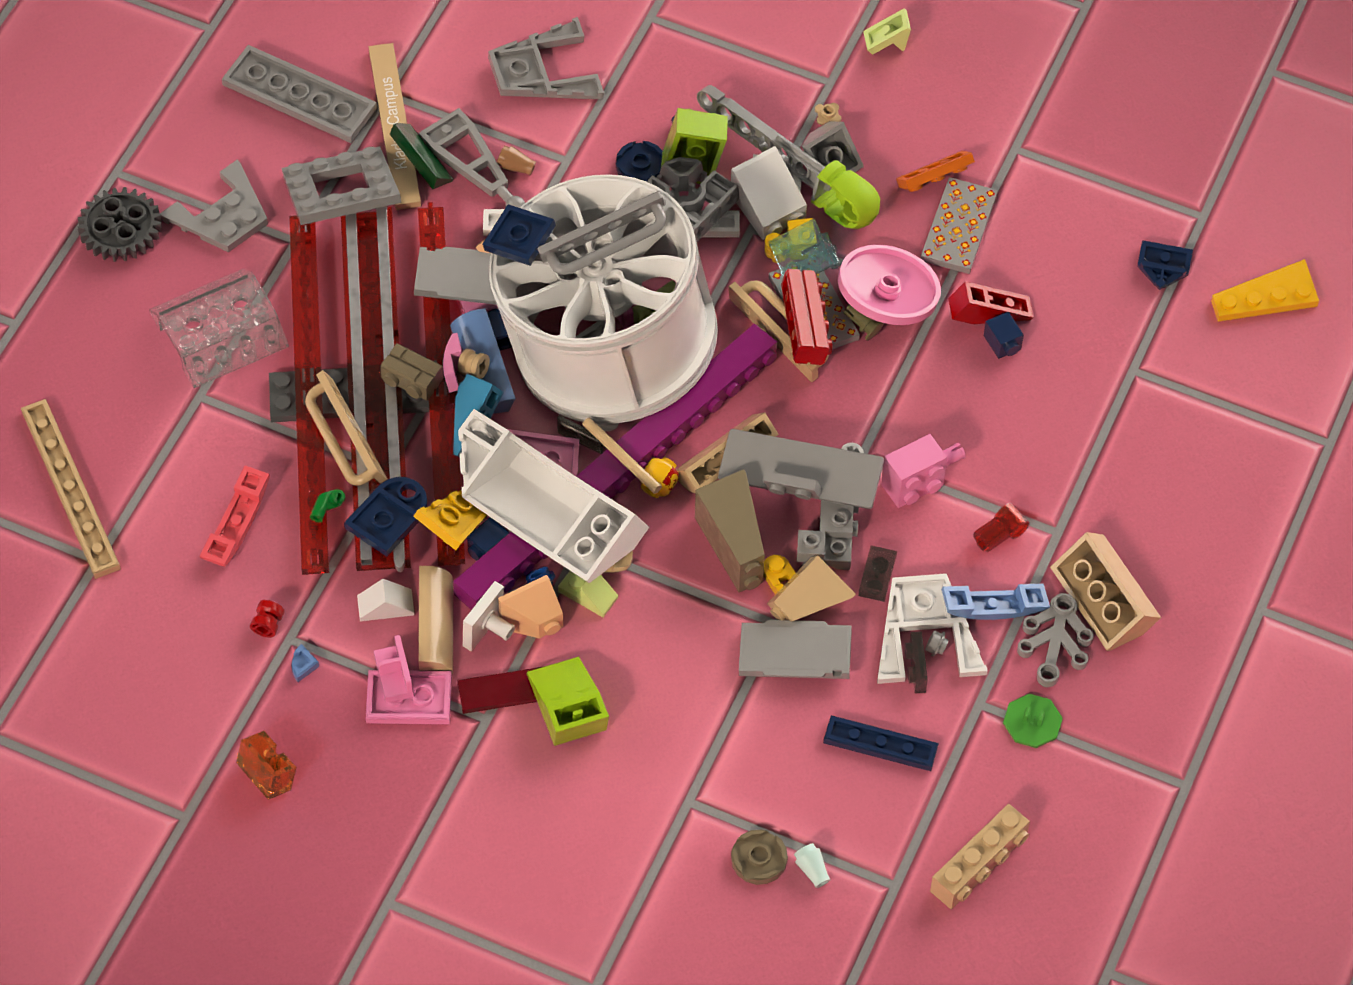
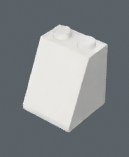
M775 146L731 169V182L738 185L739 200L736 204L762 240L770 233L780 234L783 229L787 228V221L806 218L807 204Z

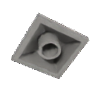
M827 122L809 133L802 145L804 152L825 167L835 160L845 165L846 171L856 172L864 167L844 122Z

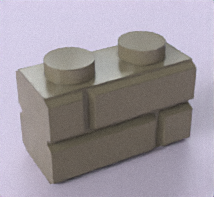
M396 343L390 354L387 355L381 364V378L391 387L398 386L406 390L407 394L413 398L418 399L420 397L428 401L443 380V366Z

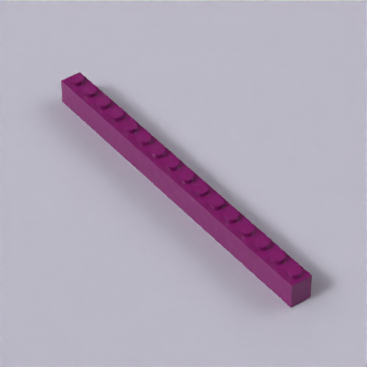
M754 323L710 361L702 377L684 396L665 409L644 417L616 443L643 469L651 459H662L669 448L674 444L678 445L681 443L691 429L698 428L706 416L711 412L715 413L718 411L728 397H734L742 385L747 381L751 382L764 366H769L775 361L777 357V341ZM608 449L576 476L610 499L617 493H623L628 488L630 482L636 478ZM510 532L453 581L454 595L472 610L494 581L503 585L504 592L506 593L512 589L515 582L522 575H528L536 563L542 558H548V556L513 532Z

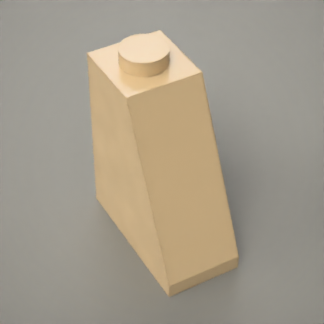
M817 555L811 557L767 604L772 608L770 612L777 620H790L792 622L851 599L856 594Z

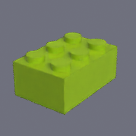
M677 108L662 152L661 167L667 161L685 157L702 162L703 170L707 172V176L713 170L716 171L727 142L728 116Z

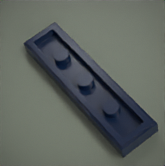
M832 715L830 716L823 741L824 744L927 771H932L939 745L936 742Z

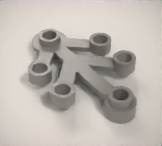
M1067 593L1058 594L1051 600L1050 608L1035 616H1028L1023 621V631L1026 634L1033 635L1038 632L1039 625L1055 618L1054 626L1030 639H1022L1017 647L1019 656L1029 658L1033 655L1034 649L1050 641L1046 661L1039 666L1036 676L1038 683L1043 687H1052L1058 682L1060 672L1056 662L1061 644L1071 656V665L1074 669L1083 670L1088 663V655L1078 648L1064 627L1067 621L1077 633L1076 642L1082 647L1091 645L1093 632L1086 628L1075 614L1077 603ZM1065 606L1067 610L1060 609L1059 607ZM1033 623L1035 627L1030 628L1027 624ZM1087 635L1089 639L1084 640L1080 636ZM1027 646L1030 650L1025 651L1021 647ZM1081 658L1084 662L1078 663L1075 659ZM1048 675L1052 679H1045L1043 676Z

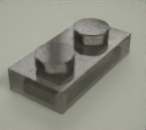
M870 546L858 596L885 602L897 551Z
M922 631L911 632L909 643H905L906 659H911V667H908L909 683H914L915 693H926L928 678Z

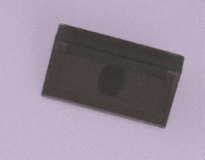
M561 415L557 417V432L568 438L580 439L579 444L599 454L607 450L583 425Z

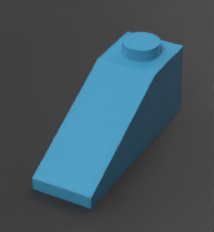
M469 374L460 383L455 397L453 454L460 458L462 453L461 441L458 436V430L473 409L491 419L503 394V391L493 384Z

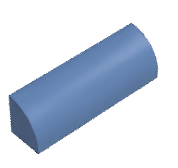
M486 308L467 312L451 323L452 333H458L463 351L465 349H472L476 354L484 353L489 356V368L481 380L491 383L503 391L493 414L509 412L516 398Z

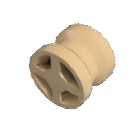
M465 349L458 360V372L463 375L471 374L482 379L489 368V356L484 353L476 354L472 349Z

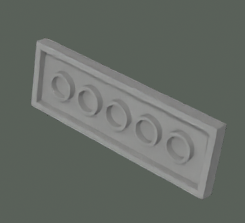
M247 45L222 78L223 86L349 143H352L377 109L375 101L250 45Z

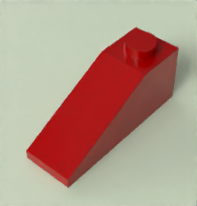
M966 281L948 298L952 320L973 325L985 324L987 320L1006 312L1010 313L1015 322L1030 321L1034 318L1029 296Z

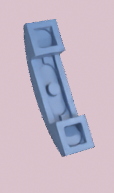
M1019 584L1015 590L970 591L969 586H943L941 589L947 613L962 618L978 620L1009 619L1032 615L1050 608L1044 584Z

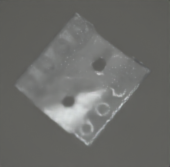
M244 268L149 309L160 331H166L181 357L183 370L193 388L289 347L274 307L253 272ZM237 301L247 302V304L241 308L234 306V304ZM192 321L200 323L196 328L186 327Z

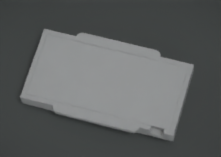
M420 247L414 295L497 305L489 280L491 253L454 247H444L443 249L428 251L426 247Z
M768 620L766 623H742L739 676L849 679L852 627L851 625H827L825 621L795 620L791 622L790 620Z

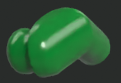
M340 489L320 494L312 509L310 518L315 522H322L326 511L342 505L345 501V493Z

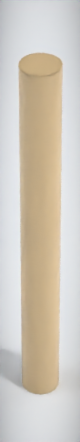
M590 417L585 419L582 425L654 494L660 491L662 486Z

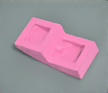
M458 333L451 335L443 358L444 377L449 393L458 391L459 387L456 371H458V360L463 350Z

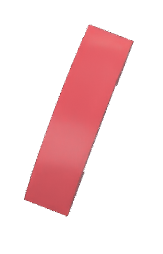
M244 466L234 486L235 493L215 534H210L200 554L201 559L224 567L230 562L242 544L259 509L270 475L268 473Z

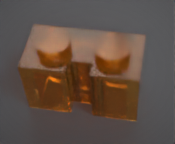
M261 731L241 740L236 763L269 800L291 790L297 767L284 753L277 755L276 743L265 731Z

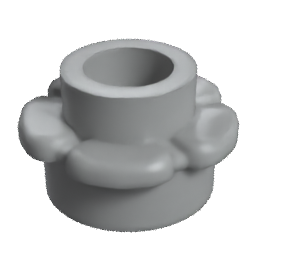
M934 630L925 648L926 651L932 653L931 656L934 657L937 653L942 655L948 644V639H945V632L939 633Z

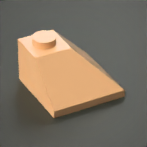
M547 575L498 598L499 617L515 625V633L540 639L546 635L550 636L557 633L563 627V612Z

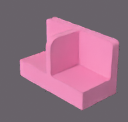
M400 635L394 636L395 646L374 651L386 703L413 697L411 677Z

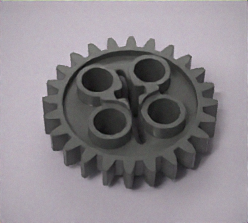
M124 187L122 192L118 193L117 189L113 188L112 194H108L103 190L102 198L94 195L95 202L87 201V209L80 210L82 217H78L79 226L77 227L81 242L85 243L87 250L93 249L94 256L102 253L103 260H106L111 255L113 262H116L118 256H122L123 260L127 261V256L130 254L136 259V252L140 251L146 254L145 246L154 247L153 240H159L158 232L162 231V219L158 205H154L152 198L147 200L146 193L138 196L137 189L127 193V189Z

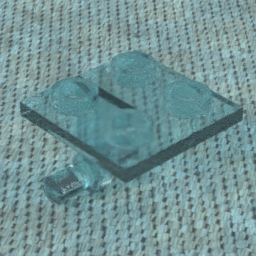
M815 219L768 241L783 277L787 269H799L801 272L803 270H812L818 274L830 267L831 269H836L841 266L836 254L838 251L836 245H832L827 232L821 234Z

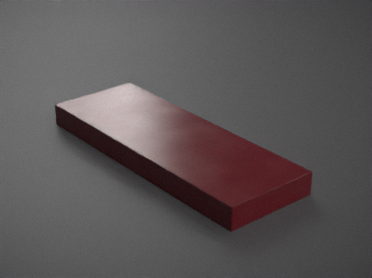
M542 667L457 680L462 713L466 714L537 702L527 672Z

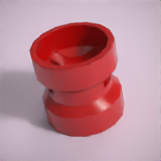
M261 600L256 609L257 616H254L250 623V629L260 636L271 638L276 635L278 630L277 623L281 621L285 611L281 605L274 601Z

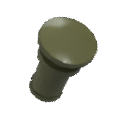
M850 304L847 306V310L843 312L860 327L859 331L867 333L865 337L867 341L875 337L884 325L882 322H877L861 314Z

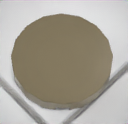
M762 829L750 830L742 834L731 851L732 867L736 874L744 881L756 885L768 884L777 880L785 871L788 860L787 848L782 839Z

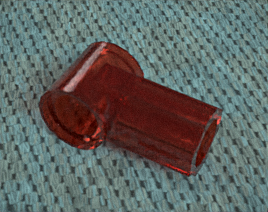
M1008 503L1000 508L991 521L974 531L973 537L982 551L989 552L1008 538L1015 539L1021 536L1029 527L1030 522L1012 503Z

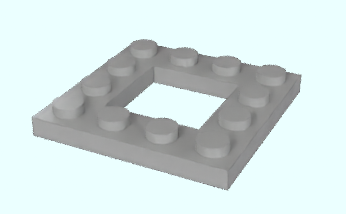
M367 147L362 151L353 153L343 152L338 156L317 158L312 162L303 164L293 163L288 167L281 168L300 225L401 203L399 190L381 147ZM362 172L368 188H356L351 192L333 193L327 197L319 198L314 183Z

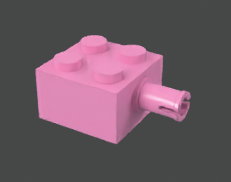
M928 434L884 456L881 485L898 508L906 504L911 505L920 497L928 493L933 494L941 489L944 484L946 467L964 459V449L962 447L958 449L961 445L955 443L953 446L942 451L931 434Z

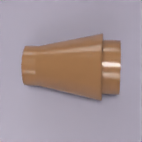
M504 145L497 160L498 165H501L502 169L525 173L530 176L536 165V161L531 160L512 145L510 147Z

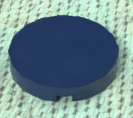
M634 141L626 144L617 153L616 170L618 175L648 182L652 175L657 178L661 170L663 151L658 145L649 141H643V143H636Z

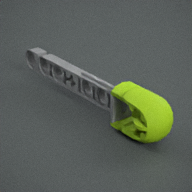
M712 85L706 86L697 93V101L708 113L728 116L727 126L756 148L764 152L775 146L789 172L813 188L811 203L818 208H824L825 213L846 228L860 229L870 225L877 217L880 209V197L876 189L851 170L846 171L845 165L838 160L829 163L826 167L734 100L726 98L723 92ZM706 94H708V95L710 96V98L712 99V102L708 99V97H707ZM725 107L729 110L731 116L727 113ZM744 121L748 124L750 130L746 127ZM782 149L786 151L788 157L784 155ZM801 162L805 165L807 171L802 167Z

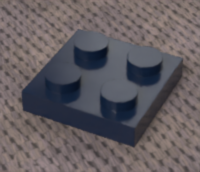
M508 204L482 245L486 252L531 266L539 253L537 248L545 244L556 224L552 218Z

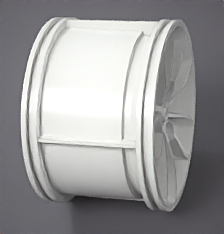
M592 175L575 178L542 191L520 208L554 219L556 226L545 242L546 244L652 193L660 191L665 205L662 208L666 215V223L663 229L655 235L568 275H560L554 272L548 261L543 263L539 253L531 266L493 253L490 255L489 280L491 290L503 319L524 382L542 404L552 411L573 420L584 422L585 419L590 417L596 424H615L641 419L659 412L679 400L699 381L709 366L715 351L718 334L717 318L692 224L684 209L673 197L646 181L622 175ZM651 212L558 256L561 264H568L653 224L655 216ZM666 277L673 279L676 282V286L673 292L662 293L642 287V282L651 278ZM633 304L656 310L641 322L622 331L615 332V317L626 312ZM565 306L566 310L561 321L560 335L555 336L545 333L534 325L540 311ZM582 319L587 321L606 320L604 332L600 337L576 338V329Z

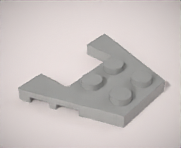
M238 160L220 171V178L233 191L197 216H193L177 201L160 213L162 221L167 224L171 222L181 227V230L184 232L190 231L200 236L201 240L227 252H230L268 225L265 212Z

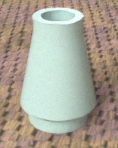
M812 843L795 852L794 856L797 859L795 863L812 881L815 888H819L831 880L827 874L820 848H816Z

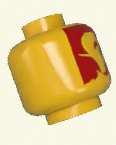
M663 457V459H651L644 470L662 488L658 493L654 494L642 483V490L654 498L667 496L679 480V473L675 469L676 464L666 457Z

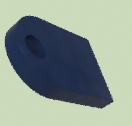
M390 478L381 483L344 522V527L385 556H388L420 522L413 516L418 509L427 507L426 492L417 481L411 478ZM408 489L416 492L414 496L409 498L401 495L403 491Z

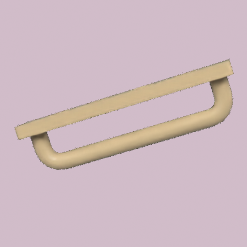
M750 281L741 287L736 282L729 285L730 300L753 323L777 341V348L811 382L815 381L818 378V368L822 365H812L809 362L807 364L795 363L790 337L748 294L752 291L760 292L787 320L784 302L761 281Z
M322 370L316 374L320 383L309 390L305 400L306 407L348 483L361 486L373 478L380 484L387 480L384 471L334 380ZM326 392L367 467V470L359 475H355L316 403L317 397Z

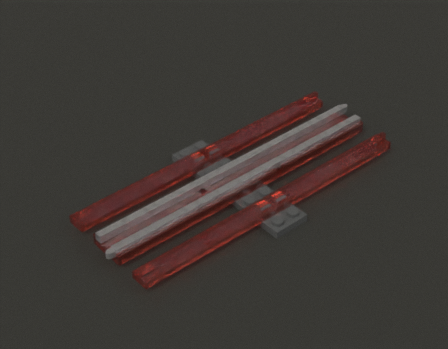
M428 202V208H418L420 247H426L428 251H435V249L446 247L444 208L433 207V202ZM387 206L376 208V212H359L341 216L347 368L322 369L316 222L300 225L297 216H289L295 371L269 373L271 423L296 421L302 575L329 573L327 511L322 522H315L310 518L318 496L326 492L324 438L305 403L309 390L320 383L316 374L322 370L334 380L384 471L387 480L394 477H406L403 414L429 412L434 501L438 499L443 500L456 490L458 492L461 491L459 457L453 454L455 397L458 391L449 393L444 371L442 382L428 401L420 397L418 399L413 398L407 394L406 390L398 386L391 387L381 378L382 362L390 354L396 343L399 344L392 207ZM423 296L426 358L443 366L445 348L451 337L449 299ZM456 371L458 385H460L466 375ZM326 392L319 395L316 403L324 418H339ZM350 438L352 470L355 475H359L366 471L367 467ZM375 478L361 486L352 485L354 512L380 485ZM407 490L403 491L401 495L407 497ZM409 533L388 556H385L355 536L357 571L396 569L398 572H402L404 568H411ZM437 536L438 566L465 564L464 542L455 550L454 555V549Z

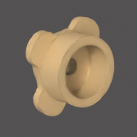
M837 103L816 105L817 123L824 125L829 121L841 122V116L838 114L839 105Z

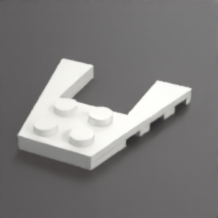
M947 574L892 578L877 684L905 682L906 676L900 632L952 627L959 677L987 675V666L982 661L980 650L976 641L973 640L966 618L947 613L941 590L943 586H952Z

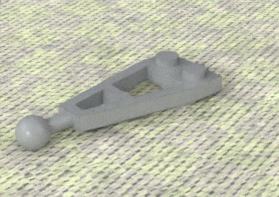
M460 108L419 132V136L437 158L488 195L493 197L498 194L506 202V206L509 204L520 208L525 204L523 198L513 196L506 189L508 188L507 178L474 123ZM469 134L481 154V157L468 165L445 150L446 147ZM488 166L497 181L490 183L477 172Z

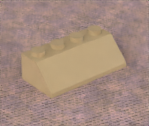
M1086 532L1050 566L1067 593L1074 598L1077 608L1107 651H1111L1142 636L1161 619L1154 606L1103 534Z

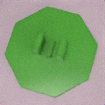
M1027 694L1009 703L1003 724L1014 742L1038 748L1057 739L1063 718L1050 699Z

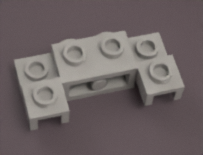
M821 500L820 530H798L797 562H807L811 557L818 555L828 566L835 569L850 570L852 536L857 537L858 521L853 520V513L858 514L859 507Z

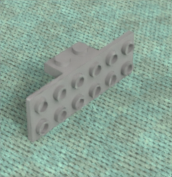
M731 429L718 473V479L744 469L749 486L767 489L779 495H784L785 493L793 494L805 500L814 498L872 509L884 465V458Z

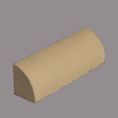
M765 412L751 415L733 428L774 437L779 435ZM729 432L676 469L679 473L678 481L683 487L695 493L696 489L718 479Z
M419 566V670L451 671L453 674V577L447 570L439 567Z

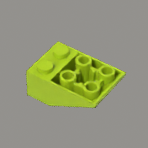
M579 657L527 672L554 746L607 730L608 712L599 690Z

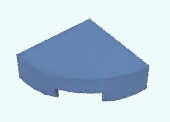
M302 644L298 646L294 651L291 665L293 676L297 682L319 667V662Z

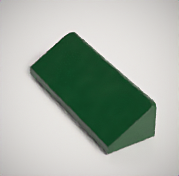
M393 124L390 136L432 189L453 181L452 176L411 124Z

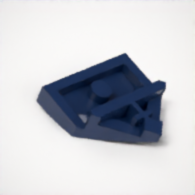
M1142 240L1137 266L1160 290L1188 276L1193 249Z

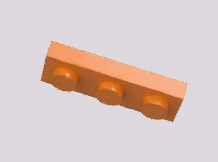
M960 151L896 178L898 187L913 192L924 187L923 184L926 182H938L945 179V174L965 171L967 165L975 162L973 154Z

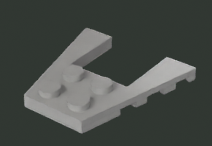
M578 17L573 18L572 22L563 26L561 23L552 26L550 31L540 35L538 33L529 35L527 40L519 43L516 40L488 51V59L500 96L603 99L604 91L598 74L549 81L539 49L584 42V33Z

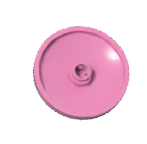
M868 245L857 248L845 257L838 273V286L845 300L861 314L886 324L909 325L925 320L936 309L941 294L940 282L931 267L916 255L893 246Z

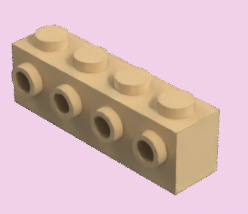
M1010 804L1005 806L932 877L930 892L951 910L959 902L965 901L978 883H983L997 865H1001L1007 860L1010 852L1016 846L1020 847L1029 837L1028 828L1030 821Z

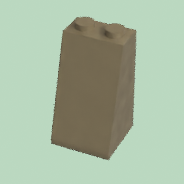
M743 469L695 490V519L738 592L746 589H755L763 582L765 557L747 474Z

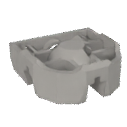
M679 157L667 161L662 165L657 178L652 175L648 179V183L667 192L684 209L692 224L696 242L739 200L738 185L714 170L707 176V172L703 170L702 162L697 159ZM700 181V187L696 189L695 183ZM689 191L688 196H680L679 192ZM705 201L709 202L702 215H699L698 212L704 206Z

